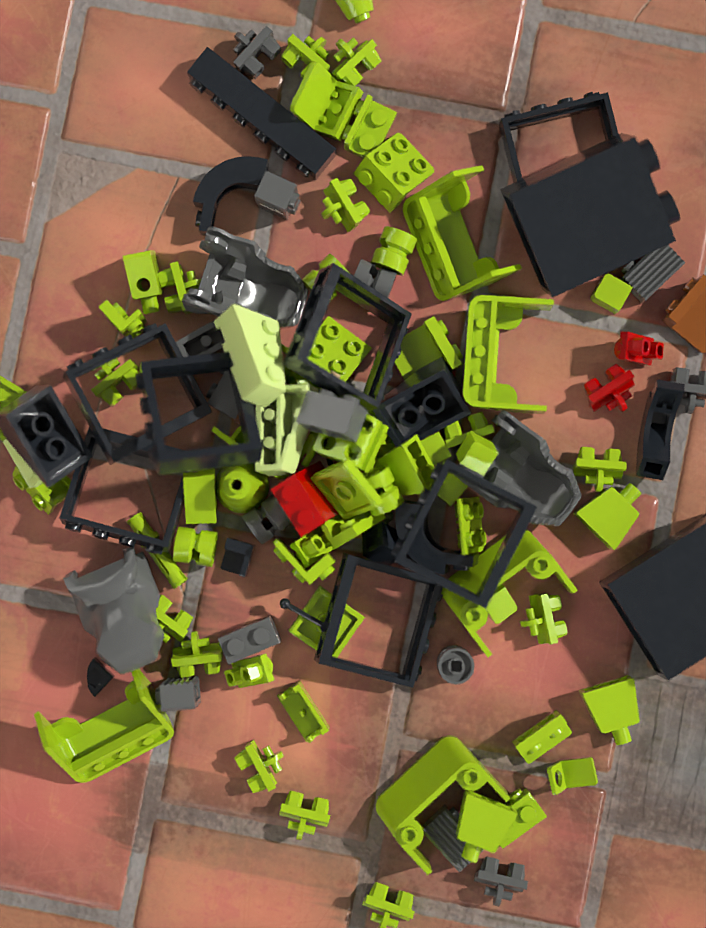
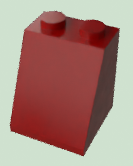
M320 461L292 475L271 489L301 537L339 514L311 479L316 472L325 469Z

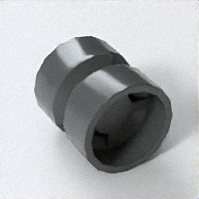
M361 259L354 276L388 298L397 272L384 267L378 270L376 264Z
M274 494L261 502L260 509L254 507L242 516L251 532L262 545L275 536V530L282 531L292 524ZM267 516L270 522L264 524L262 520Z
M446 646L437 656V669L442 678L448 683L455 685L463 684L473 675L475 668L474 660L462 646Z

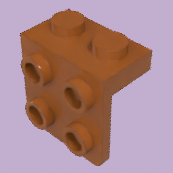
M703 274L697 279L692 277L682 289L685 292L679 300L675 298L664 311L668 314L662 320L700 353H706V276Z

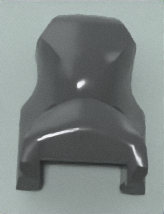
M208 227L205 239L201 240L199 245L200 249L209 253L208 261L199 289H189L187 294L183 295L182 303L185 310L196 314H212L219 317L232 304L279 321L280 329L297 325L305 307L308 288L303 284L295 269L291 266L278 264L265 256L266 253L255 241L234 236L217 227Z
M503 409L499 415H495L491 420L501 429L491 441L498 451V455L483 476L460 463L458 466L537 506L538 508L530 521L531 524L560 526L582 496L574 473L570 468L561 465L552 457L545 439ZM458 478L495 507H509L519 511L518 508Z
M134 547L124 548V558L81 577L74 570L63 578L67 589L73 596L84 630L97 639L96 653L102 661L119 674H126L155 661L164 639V631L160 627L156 615L160 592L144 552L135 554Z

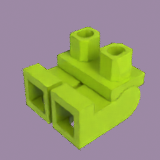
M366 414L357 443L319 433L312 450L332 461L340 462L349 458L358 470L368 473L369 470L373 469L376 462L375 457L380 446L384 444L387 438L386 433L389 427ZM329 437V440L324 448L323 443L325 439Z

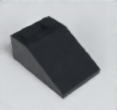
M442 356L418 369L386 394L384 400L380 402L379 408L374 409L373 412L382 424L389 427L387 434L394 445L398 446L416 434L420 440L471 414V408L463 398L462 387Z
M37 385L0 410V429L46 487H51L93 457L51 385Z

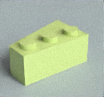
M232 304L214 321L216 329H221L225 342L222 345L224 351L229 352L234 366L231 367L242 400L267 407L286 391L279 321Z
M308 383L285 385L286 391L267 407L256 404V419L263 451L260 462L255 463V471L267 476L295 474L308 430L296 421L307 390L317 393L319 389Z

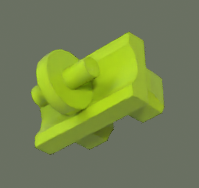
M294 34L287 39L288 47L282 54L281 59L291 69L300 60L307 64L300 73L302 78H304L305 72L313 61L319 62L327 71L330 68V65L324 61L330 54L323 48L326 44V39L320 37L315 41L308 36L303 43Z
M352 38L348 43L339 39L336 42L339 51L333 57L337 62L344 57L346 59L330 74L336 80L341 79L346 84L356 86L363 79L354 68L360 61L369 71L382 61L374 49L377 44L373 39L370 41L365 40L354 51L352 49L358 45L355 38Z
M335 178L323 190L327 198L323 199L322 202L327 209L321 215L323 219L332 217L336 224L342 222L349 233L360 224L370 213V210L363 201L354 205L349 197L356 193V186L351 179L339 181L338 178Z
M176 261L170 263L171 268L158 273L159 282L162 288L176 285L178 292L176 295L164 298L167 311L169 313L183 311L185 314H190L192 312L186 311L183 306V295L187 294L189 289H199L201 279H196L195 272L189 271L186 272L188 282H185L182 267Z
M118 359L101 366L102 369L94 374L96 378L100 381L106 375L108 376L91 389L95 396L102 398L110 406H114L123 398L116 389L118 384L124 381L130 390L137 388L135 373H139L137 371L139 367L131 359L115 371L113 370L121 364Z
M483 412L467 416L472 432L480 436L495 432L493 425H488ZM458 421L444 428L446 437L444 442L447 448L462 444L469 433L462 434Z
M581 447L572 471L574 476L585 477V484H594L595 492H602L603 485H613L614 479H622L623 472L626 471V462L622 461L620 449H606L604 460H596L594 448Z
M321 525L290 545L292 550L296 551L295 556L302 561L304 568H307L334 550L332 544L326 538Z
M161 594L158 607L156 608L158 623L162 630H165L181 642L187 636V629L193 617L181 610L174 620L165 613L171 607L172 602ZM164 632L163 642L167 643L171 637Z
M548 594L529 595L531 608L526 609L527 619L520 621L521 627L529 626L531 636L537 635L539 644L558 643V638L568 634L564 620H553L552 612L561 610L562 607L560 596Z
M198 631L191 632V640L181 641L182 647L173 648L172 667L177 668L181 678L193 676L195 674L194 665L204 664L205 674H218L220 672V663L223 657L220 643L210 644L209 638L199 639Z
M267 654L243 658L231 663L232 668L224 671L229 687L238 685L239 688L274 681L272 675L273 663L267 657Z
M255 740L248 742L245 749L239 752L234 759L241 770L252 764L255 765L258 773L247 779L253 793L263 791L266 788L268 791L276 788L277 781L269 766L271 765L275 774L280 772L282 768L278 760L283 758L284 755L282 751L273 753L268 745L262 749L267 757L264 759Z
M290 791L285 804L282 803L279 816L300 821L298 823L289 820L287 829L298 831L296 839L302 840L303 833L314 835L316 829L314 826L306 825V822L327 827L330 820V815H328L329 800L315 797L312 810L301 808L304 794Z
M375 882L369 895L364 897L362 906L383 912L382 915L374 912L371 914L370 920L379 923L378 928H386L387 926L397 928L399 921L389 917L392 915L406 921L413 919L415 912L411 910L413 894L399 890L395 904L385 901L389 887Z

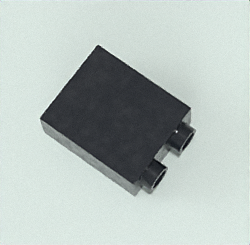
M620 133L500 189L540 286L552 298L676 241L670 225L680 221L679 210L669 191L665 190L659 194L657 193L650 174L660 170V162L653 145L647 138L638 142L636 136Z
M704 515L599 582L656 674L667 681L706 657V515Z

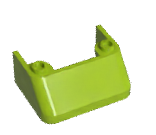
M482 165L451 171L407 198L403 205L404 217L411 235L417 238L416 248L435 296L441 301L450 300L488 286L522 269L520 264L500 269L497 262L491 257L478 259L460 209L466 207L470 201V190L466 181L483 172L484 168Z
M479 295L470 302L463 383V398L468 405L496 411L504 409L507 412L544 414L547 411V406L517 404L515 389L508 384L496 383L499 331L517 328L523 318V309L550 311L554 305V299Z
M526 529L498 586L525 567L533 577L538 579L548 578L554 573L568 592L574 594L578 591L552 555ZM505 536L479 554L478 564L470 567L469 571L458 570L447 579L476 594ZM443 587L441 592L443 599L487 657L491 656L492 653L476 633L487 622V609Z
M139 668L131 671L134 680L125 688V695L128 700L82 724L76 719L69 717L60 718L55 723L50 724L39 711L34 714L43 749L76 782L85 783L92 781L163 744L174 735V729L166 711L162 712L161 705L156 704L155 690L152 684Z
M447 735L438 740L383 791L376 800V811L400 846L427 875L432 872L430 861L417 848L422 842L424 834L422 826L415 817L456 780L465 790L475 791L488 782L506 802L510 799L506 789L461 740L453 735Z

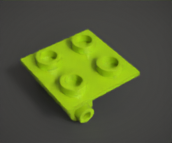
M328 316L319 328L308 359L328 372L332 370L340 374V379L347 383L352 373L367 356L372 347Z
M479 497L457 499V504H454L455 518L459 519V521H456V524L459 523V529L456 530L460 532V534H457L458 548H461L462 555L485 551L484 546L486 545L487 538L485 531L482 529L484 508Z

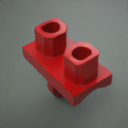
M621 331V338L617 340L614 346V353L618 359L644 366H652V359L662 360L664 343L654 342L653 338Z
M614 364L605 371V375L610 381L608 384L602 387L596 378L584 384L589 407L593 412L604 405L608 411L615 407H618L621 412L628 409L625 401L632 397L629 389L635 386L633 381L634 375L630 370L625 372L618 364Z

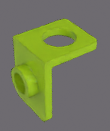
M592 757L560 760L547 768L553 795H558L566 788L598 784ZM556 772H557V775H558V785H557L556 780H555V773H556Z

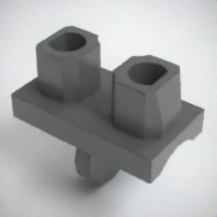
M268 26L258 35L253 30H250L245 36L240 32H237L234 36L238 44L233 48V51L239 55L233 62L236 66L235 69L241 74L245 72L253 79H256L264 70V66L257 60V57L262 52L271 60L275 59L281 52V46L274 39L273 31Z
M673 368L670 382L685 384L684 394L687 395L682 397L680 405H685V413L692 414L695 407L704 408L705 399H697L696 396L706 397V371H699L697 384H689L690 369Z
M484 857L480 870L475 873L474 881L496 886L495 888L485 887L484 895L493 897L494 906L499 907L502 899L512 900L513 893L504 891V888L518 892L527 890L528 881L524 880V865L509 863L507 876L497 874L498 859Z

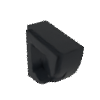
M93 658L88 666L87 682L90 692L96 697L115 675L98 659Z

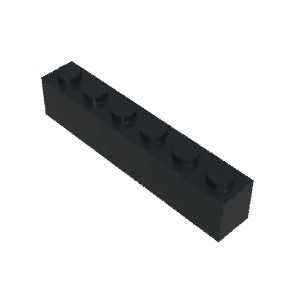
M209 47L202 52L187 71L188 77L191 80L189 84L200 94L205 91L212 97L210 101L223 111L225 108L234 114L232 119L243 128L246 125L255 131L253 135L266 145L269 142L276 148L274 152L285 161H288V159L292 160L297 164L296 170L304 177L309 178L312 176L317 180L336 156V148Z

